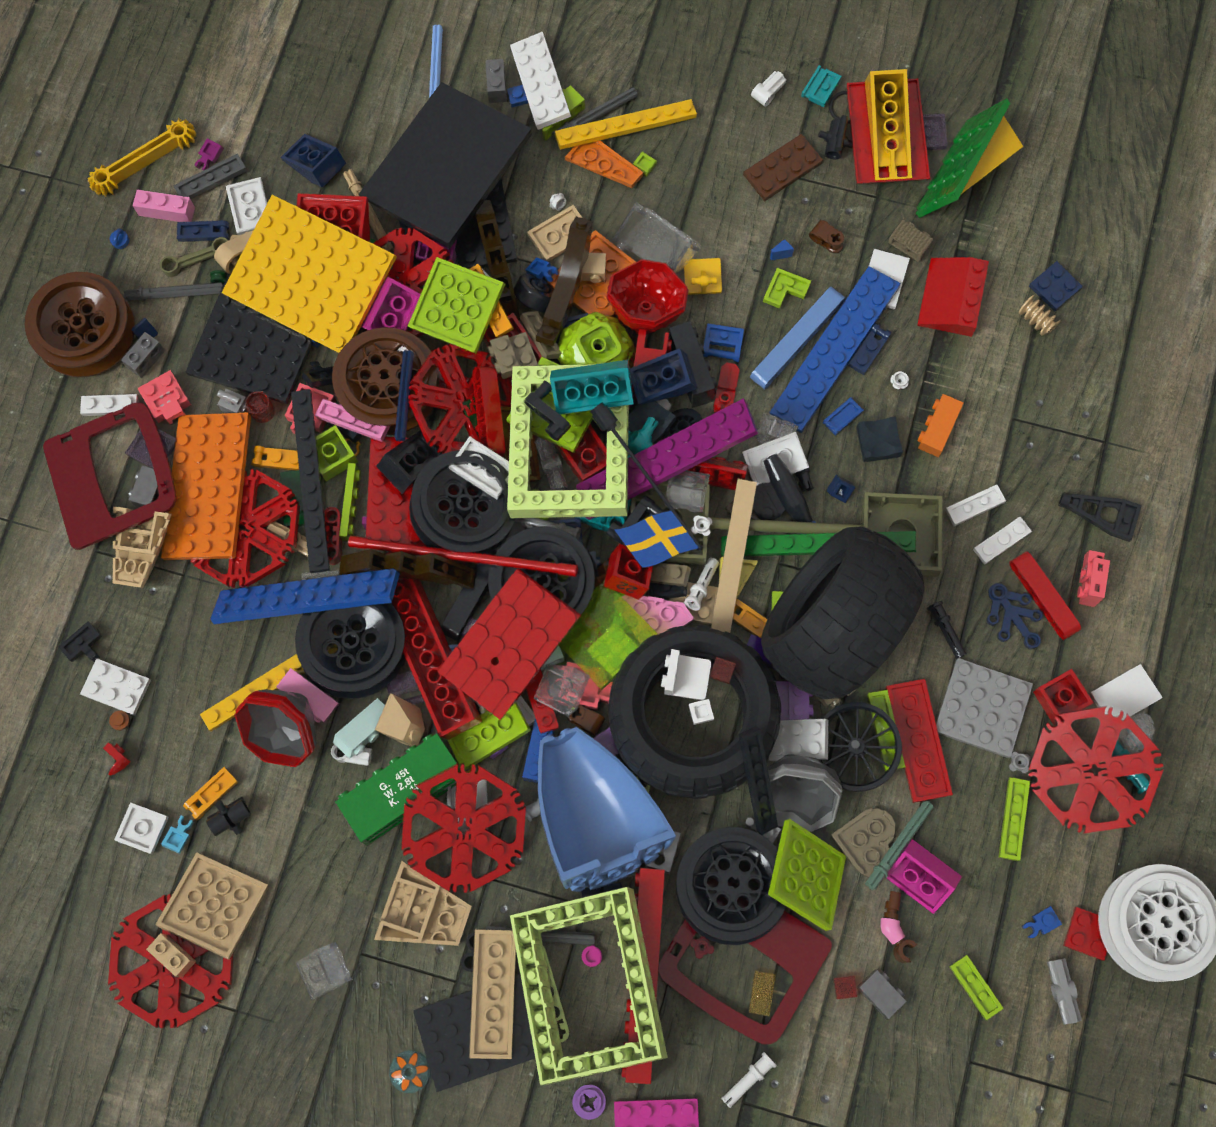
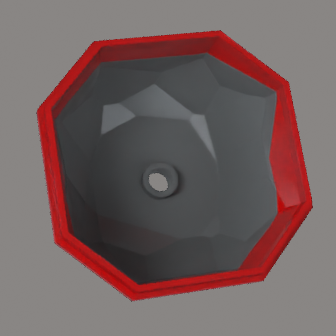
M258 690L249 694L235 710L234 716L243 745L263 762L297 767L314 751L317 743L314 716L308 699L304 695L287 691Z

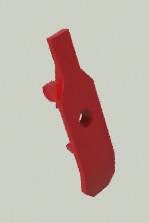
M727 362L721 366L713 407L714 413L734 402L740 371L736 364ZM727 396L728 400L724 401L721 397Z

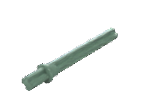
M924 801L878 866H874L873 873L865 883L869 889L876 890L882 880L888 877L891 867L933 810L934 806L929 801Z

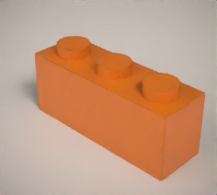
M942 394L940 400L936 398L932 407L935 412L933 416H928L925 425L928 427L925 432L921 431L917 440L921 442L918 449L936 457L940 456L964 404L963 402L945 394Z

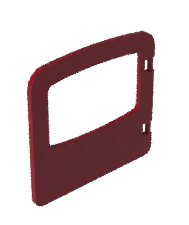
M142 403L129 404L118 411L108 413L75 427L64 434L54 436L43 444L71 547L75 550H81L152 520L154 512L167 513L175 506L177 496L167 454L149 408ZM123 413L125 414V417L116 420V416ZM131 420H136L151 457L159 497L149 504L113 518L98 481L90 440L98 434ZM69 436L72 437V440L63 443L62 439Z
M710 878L707 884L714 888L718 886V881ZM728 883L729 887L733 886L734 889L738 887L737 884ZM724 897L716 899L719 906H726L728 904L727 899ZM740 898L737 900V904L739 907L745 908L748 906V901ZM786 911L783 912L780 920L770 932L756 941L747 943L781 966L793 978L792 984L771 1020L766 1025L760 1024L725 1005L701 989L678 970L677 964L696 934V931L686 920H684L662 956L658 971L665 983L715 1019L760 1044H772L781 1037L828 956L832 943L827 937ZM676 943L682 946L677 957L671 954Z

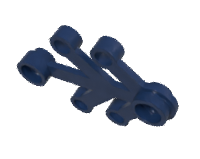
M1001 583L993 584L988 591V595L992 600L990 614L986 618L987 623L994 626L999 622L998 611L1001 604L1005 612L1002 628L997 634L998 639L1001 642H1006L1010 638L1009 630L1012 620L1024 637L1025 647L1028 649L1037 648L1041 643L1040 636L1037 633H1031L1020 616L1028 617L1031 621L1038 622L1043 617L1042 612L1038 609L1030 610L1012 606L1009 600L1019 601V604L1022 606L1029 605L1032 600L1031 596L1027 593L1010 592ZM995 591H1000L1001 596H996ZM1022 597H1026L1028 602H1023ZM1033 613H1037L1039 618H1034ZM990 617H995L996 622H991ZM1001 633H1006L1007 638H1002ZM1028 639L1034 640V645H1030Z

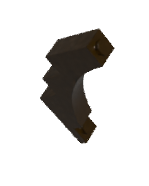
M485 200L475 213L490 275L491 278L505 283L499 302L507 316L514 313L519 321L520 315L491 201Z
M575 217L570 225L560 273L549 305L543 316V324L536 335L535 341L553 347L572 313L573 299L580 286L582 268L589 256L593 221Z
M369 549L341 556L339 575L394 569L400 573L399 578L423 580L443 585L456 584L466 589H471L474 586L475 569L433 553L416 557L403 551L383 554Z

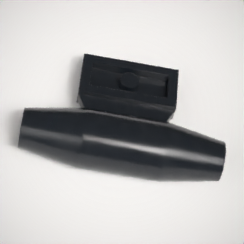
M777 453L764 459L763 462L770 483L756 485L753 508L759 519L775 520L786 510L794 522H812L813 519L806 499L788 467Z

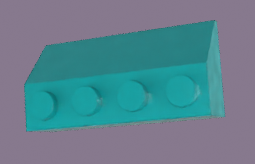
M628 360L551 370L550 382L555 410L558 414L592 410L602 402L605 406L608 405L609 408L633 404Z

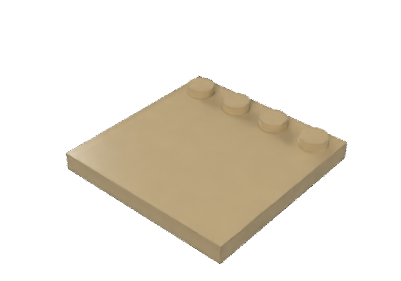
M196 853L156 922V926L226 959H230L269 886Z

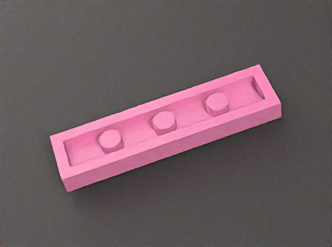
M325 399L322 400L315 413L318 419L383 442L390 426H377L362 422L351 416L341 405Z

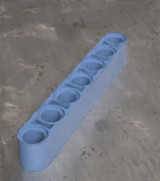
M829 287L750 375V379L763 389H766L841 307L846 297L833 287Z

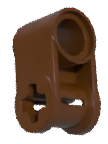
M820 220L809 233L812 241L831 253L842 251L844 235L828 222Z
M572 704L567 710L568 721L593 736L597 735L605 721L602 715L580 704ZM578 710L580 717L576 716L573 718L572 712Z

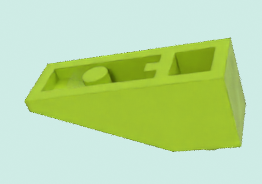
M571 85L566 89H562L571 117L544 127L542 133L545 141L552 136L553 131L564 126L565 122L571 121L585 109V99Z

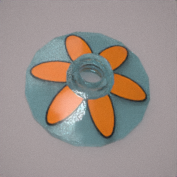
M404 1051L393 1059L389 1076L392 1084L399 1091L415 1093L427 1084L430 1078V1067L423 1054L417 1051ZM407 1068L412 1069L413 1073L411 1076L406 1075L405 1071Z

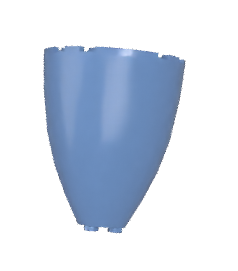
M577 727L562 730L558 737L547 735L540 740L538 798L541 820L554 864L565 889L570 887L572 891L579 892L588 886L590 890L617 882L637 872V868L642 863L649 864L659 857L658 853L662 848L667 849L672 844L676 835L660 808L633 773L599 742Z

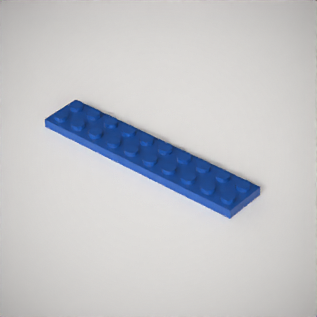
M868 266L771 409L770 415L800 433L803 432L900 288L901 283Z
M385 569L222 590L210 620L213 624L392 603L400 573L394 569Z

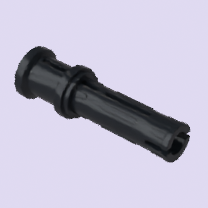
M941 600L926 609L931 612L935 620V626L940 627L955 659L967 653L950 623L951 617L947 615Z

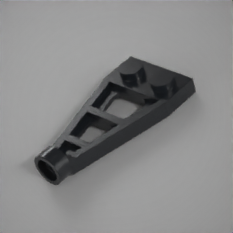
M1066 492L1062 493L1058 506L1072 511L1110 536L1128 542L1132 540L1142 507L1140 504L1125 499L1069 494ZM1084 502L1097 505L1095 515L1082 510ZM1112 507L1117 509L1118 513L1114 524H1110L1101 518L1102 508Z

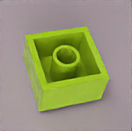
M336 425L316 436L319 468L325 481L348 469V463H358L357 458Z

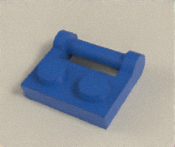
M707 323L703 346L705 354H703V357L713 356L733 359V362H739L744 329ZM712 344L735 348V352L710 349L709 346Z

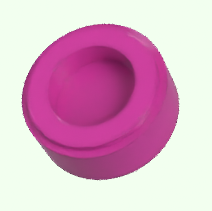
M589 946L583 950L582 960L585 965L595 967L600 964L602 953L599 948Z

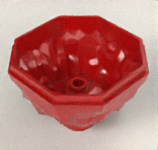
M641 259L612 274L606 298L612 306V310L615 311L619 320L624 325L630 327L631 330H635L637 333H639V329L647 330L648 334L660 328H666L684 313L689 290L666 263Z

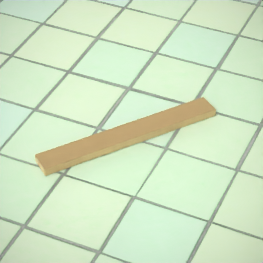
M737 479L711 625L712 629L729 633L731 631L757 482Z

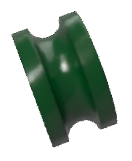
M222 270L210 272V283L221 282L224 285V282H227V273Z

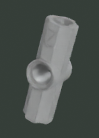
M1066 959L1047 962L1052 981V995L1055 1002L1058 1003L1063 1025L1082 1021L1076 1000L1078 998L1075 983L1070 978Z

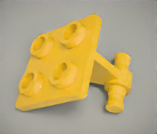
M720 258L684 260L685 285L689 290L688 295L722 293Z

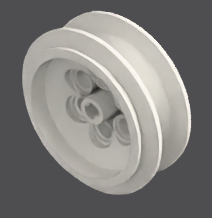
M1148 865L1124 873L1113 881L1106 890L1098 914L1100 936L1111 958L1129 974L1152 982L1178 981L1198 974L1213 960L1216 955V900L1207 886L1192 873L1172 865ZM1163 897H1166L1168 900L1167 907L1162 903ZM1144 904H1147L1150 908L1148 914L1143 910ZM1180 910L1185 914L1184 921L1179 917ZM1143 924L1147 927L1148 930L1146 935L1143 934L1141 931V926ZM1178 931L1183 935L1182 941H1179L1177 938ZM1159 938L1164 941L1163 949L1158 945Z

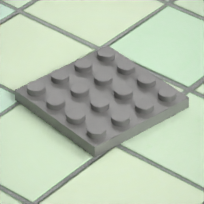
M957 658L936 721L938 734L1006 758H1011L1033 683Z

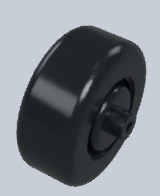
M533 274L521 275L513 288L515 296L520 302L535 311L543 313L546 312L554 288L546 280L538 279Z

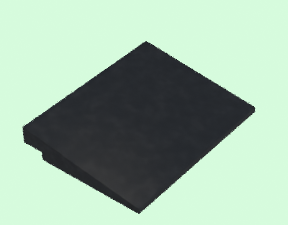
M441 82L360 191L359 196L368 197V202L411 229L414 228L434 242L437 241L450 249L532 136L531 128Z

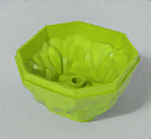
M593 312L565 327L561 332L558 346L562 354L557 358L561 365H590L628 360L629 369L634 367L636 347L618 318ZM600 345L601 350H596L594 346Z

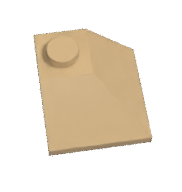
M390 693L375 730L402 744L418 746L425 730L421 708Z

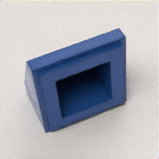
M783 240L771 249L770 259L777 260L792 257L794 248L786 240Z

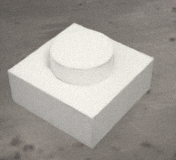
M709 699L689 704L694 725L714 720Z

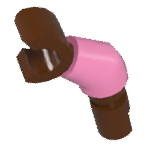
M890 891L889 901H885L884 909L887 911L884 912V916L880 921L881 931L892 945L896 944L893 949L895 959L900 963H911L910 958L904 955L903 948L905 945L913 948L917 944L912 940H904L905 935L900 927L899 915L897 914V911L900 910L901 893Z

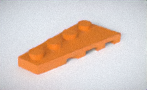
M601 141L574 146L565 156V160L630 188H633L643 177V172Z

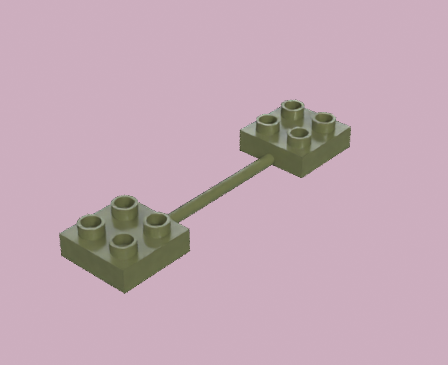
M663 482L657 485L691 533L695 516L699 515L700 517L708 518L710 484ZM654 488L633 497L631 501V513L645 495L654 500L655 504L665 511H670ZM864 492L862 497L861 525L750 519L748 531L824 534L838 533L848 527L862 526L872 532L916 531V552L906 553L922 571L923 576L938 577L942 571V496ZM646 514L643 519L649 517L650 514ZM709 517L712 519L709 529L729 530L731 518ZM700 533L693 534L699 544L703 545L702 551L693 549L679 553L661 563L706 565L707 536Z

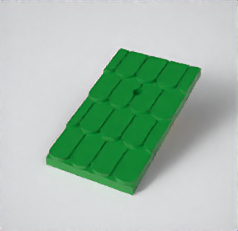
M1007 98L966 120L953 139L954 144L943 158L942 166L927 186L928 191L916 207V214L919 218L958 200L962 193L1023 147L1004 116L1010 105Z

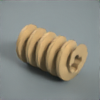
M1032 295L1022 305L1019 314H1025V320L1031 319L1029 324H1036L1034 329L1036 331L1041 329L1040 335L1043 336L1055 329L1061 320L1054 322L1056 315L1049 317L1051 310L1049 309L1044 312L1045 305L1039 307L1040 300L1033 301L1035 295Z

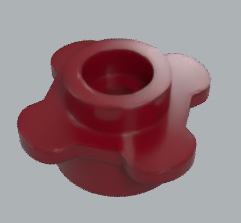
M703 936L697 940L693 939L690 943L698 959L703 958V955L714 952V947Z

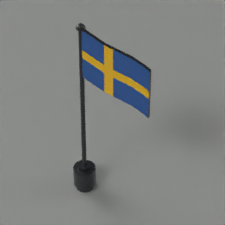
M603 402L590 411L593 420L602 432L604 430L613 432L670 510L649 516L629 527L614 530L641 568L657 565L679 553L693 549L702 551L703 545L699 544L615 430L617 426L615 422L618 419L608 405L605 406Z

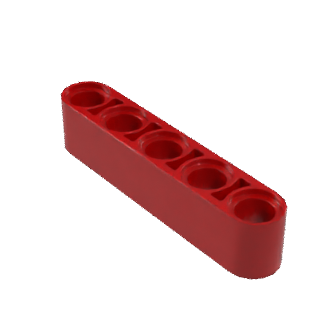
M476 366L473 369L472 378L479 441L503 457L505 454V440L497 371L494 367Z
M1026 551L1009 562L1015 575L1062 640H1066L1081 630L1079 621L1029 552Z

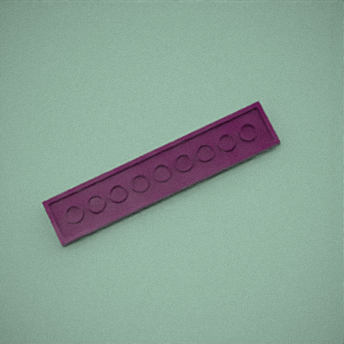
M743 398L635 454V457L654 483L659 485L759 433L747 401ZM631 457L628 458V500L653 488ZM606 470L577 484V490H606Z

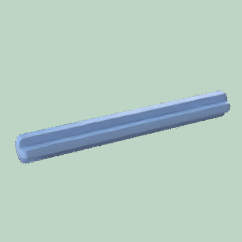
M441 25L433 26L429 98L440 84L443 34Z

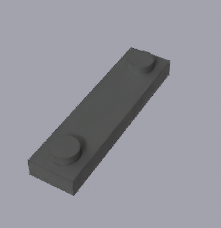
M237 153L174 185L178 196L190 197L192 199L247 170Z

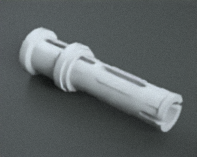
M715 558L707 560L697 583L691 587V593L684 601L686 607L691 610H699L702 599L707 596V587L719 566V562Z
M763 1052L762 1057L754 1065L751 1064L748 1069L750 1071L721 1099L731 1108L758 1080H763L764 1075L777 1065Z

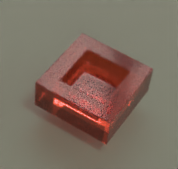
M716 657L709 678L729 684L736 663Z
M855 976L833 978L836 999L857 997Z

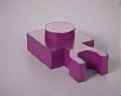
M207 138L198 152L202 157L196 161L194 166L199 169L204 164L202 170L208 169L210 162L216 163L224 148Z

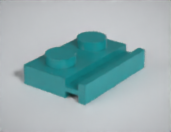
M819 65L804 88L801 97L809 98V101L825 107L840 83L842 76L828 69H822Z

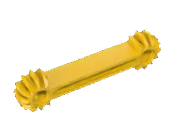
M178 118L177 122L171 120L172 125H166V132L108 167L101 165L99 169L95 167L94 172H89L91 177L87 178L89 187L97 195L103 194L107 196L109 192L113 194V190L118 189V183L174 149L180 147L183 150L184 146L190 148L189 143H195L194 138L197 137L193 124L189 123L186 119L182 121Z

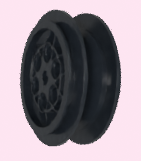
M460 450L437 456L422 468L413 485L409 514L415 533L427 547L443 548L453 552L481 554L494 552L506 540L516 519L510 518L507 511L508 484L505 479L509 473L493 458L475 451L465 450L458 457L455 456ZM472 454H478V455H480V456L483 458V460L480 459L479 457H470V456H471ZM470 463L476 467L480 466L483 470L486 469L489 474L496 478L495 480L502 488L501 495L498 499H495L450 470L449 466L454 464L468 465ZM491 464L496 465L499 468L500 472ZM454 489L458 494L451 495L448 490ZM474 490L477 495L472 496L467 491ZM446 505L448 510L443 511L439 506ZM484 506L487 511L481 512L477 507ZM455 521L458 526L452 527L448 522ZM468 522H475L477 527H470Z
M540 526L525 529L510 537L495 554L497 556L543 562L554 560L555 563L578 565V573L576 577L568 576L567 581L561 582V575L557 573L536 571L534 574L529 575L528 569L491 565L488 578L491 600L499 593L516 569H520L541 586L548 579V582L544 583L543 587L552 594L556 595L558 592H563L564 597L562 601L582 615L571 630L580 625L592 611L599 589L594 587L595 577L599 576L598 569L589 551L571 534L553 527Z
M391 603L303 613L299 620L295 635L298 659L309 680L317 688L331 696L343 699H359L371 696L387 687L395 679L405 660L403 653L405 644L404 627L397 610ZM357 624L363 626L358 631L353 630V627ZM336 630H343V633L340 636L334 635V632ZM370 637L376 638V641L372 644L366 642ZM330 648H338L335 654L328 653ZM365 655L371 656L368 662L361 661V658ZM346 660L352 662L349 667H343L342 663Z
M725 827L704 834L688 848L679 865L676 895L679 908L685 920L697 933L715 943L743 945L760 939L774 928L786 908L784 904L768 895L778 852L775 845L764 836L752 830L739 827ZM725 861L729 864V869L721 870L718 864ZM747 863L750 870L747 872L741 871L739 864ZM710 878L716 879L718 886L714 888L708 886L707 880ZM751 881L757 882L759 889L751 890L748 883ZM732 882V884H737L738 887L734 889L733 886L729 887L728 883ZM724 897L727 899L728 904L726 906H719L716 899ZM740 898L746 899L748 906L745 908L739 907L737 900Z

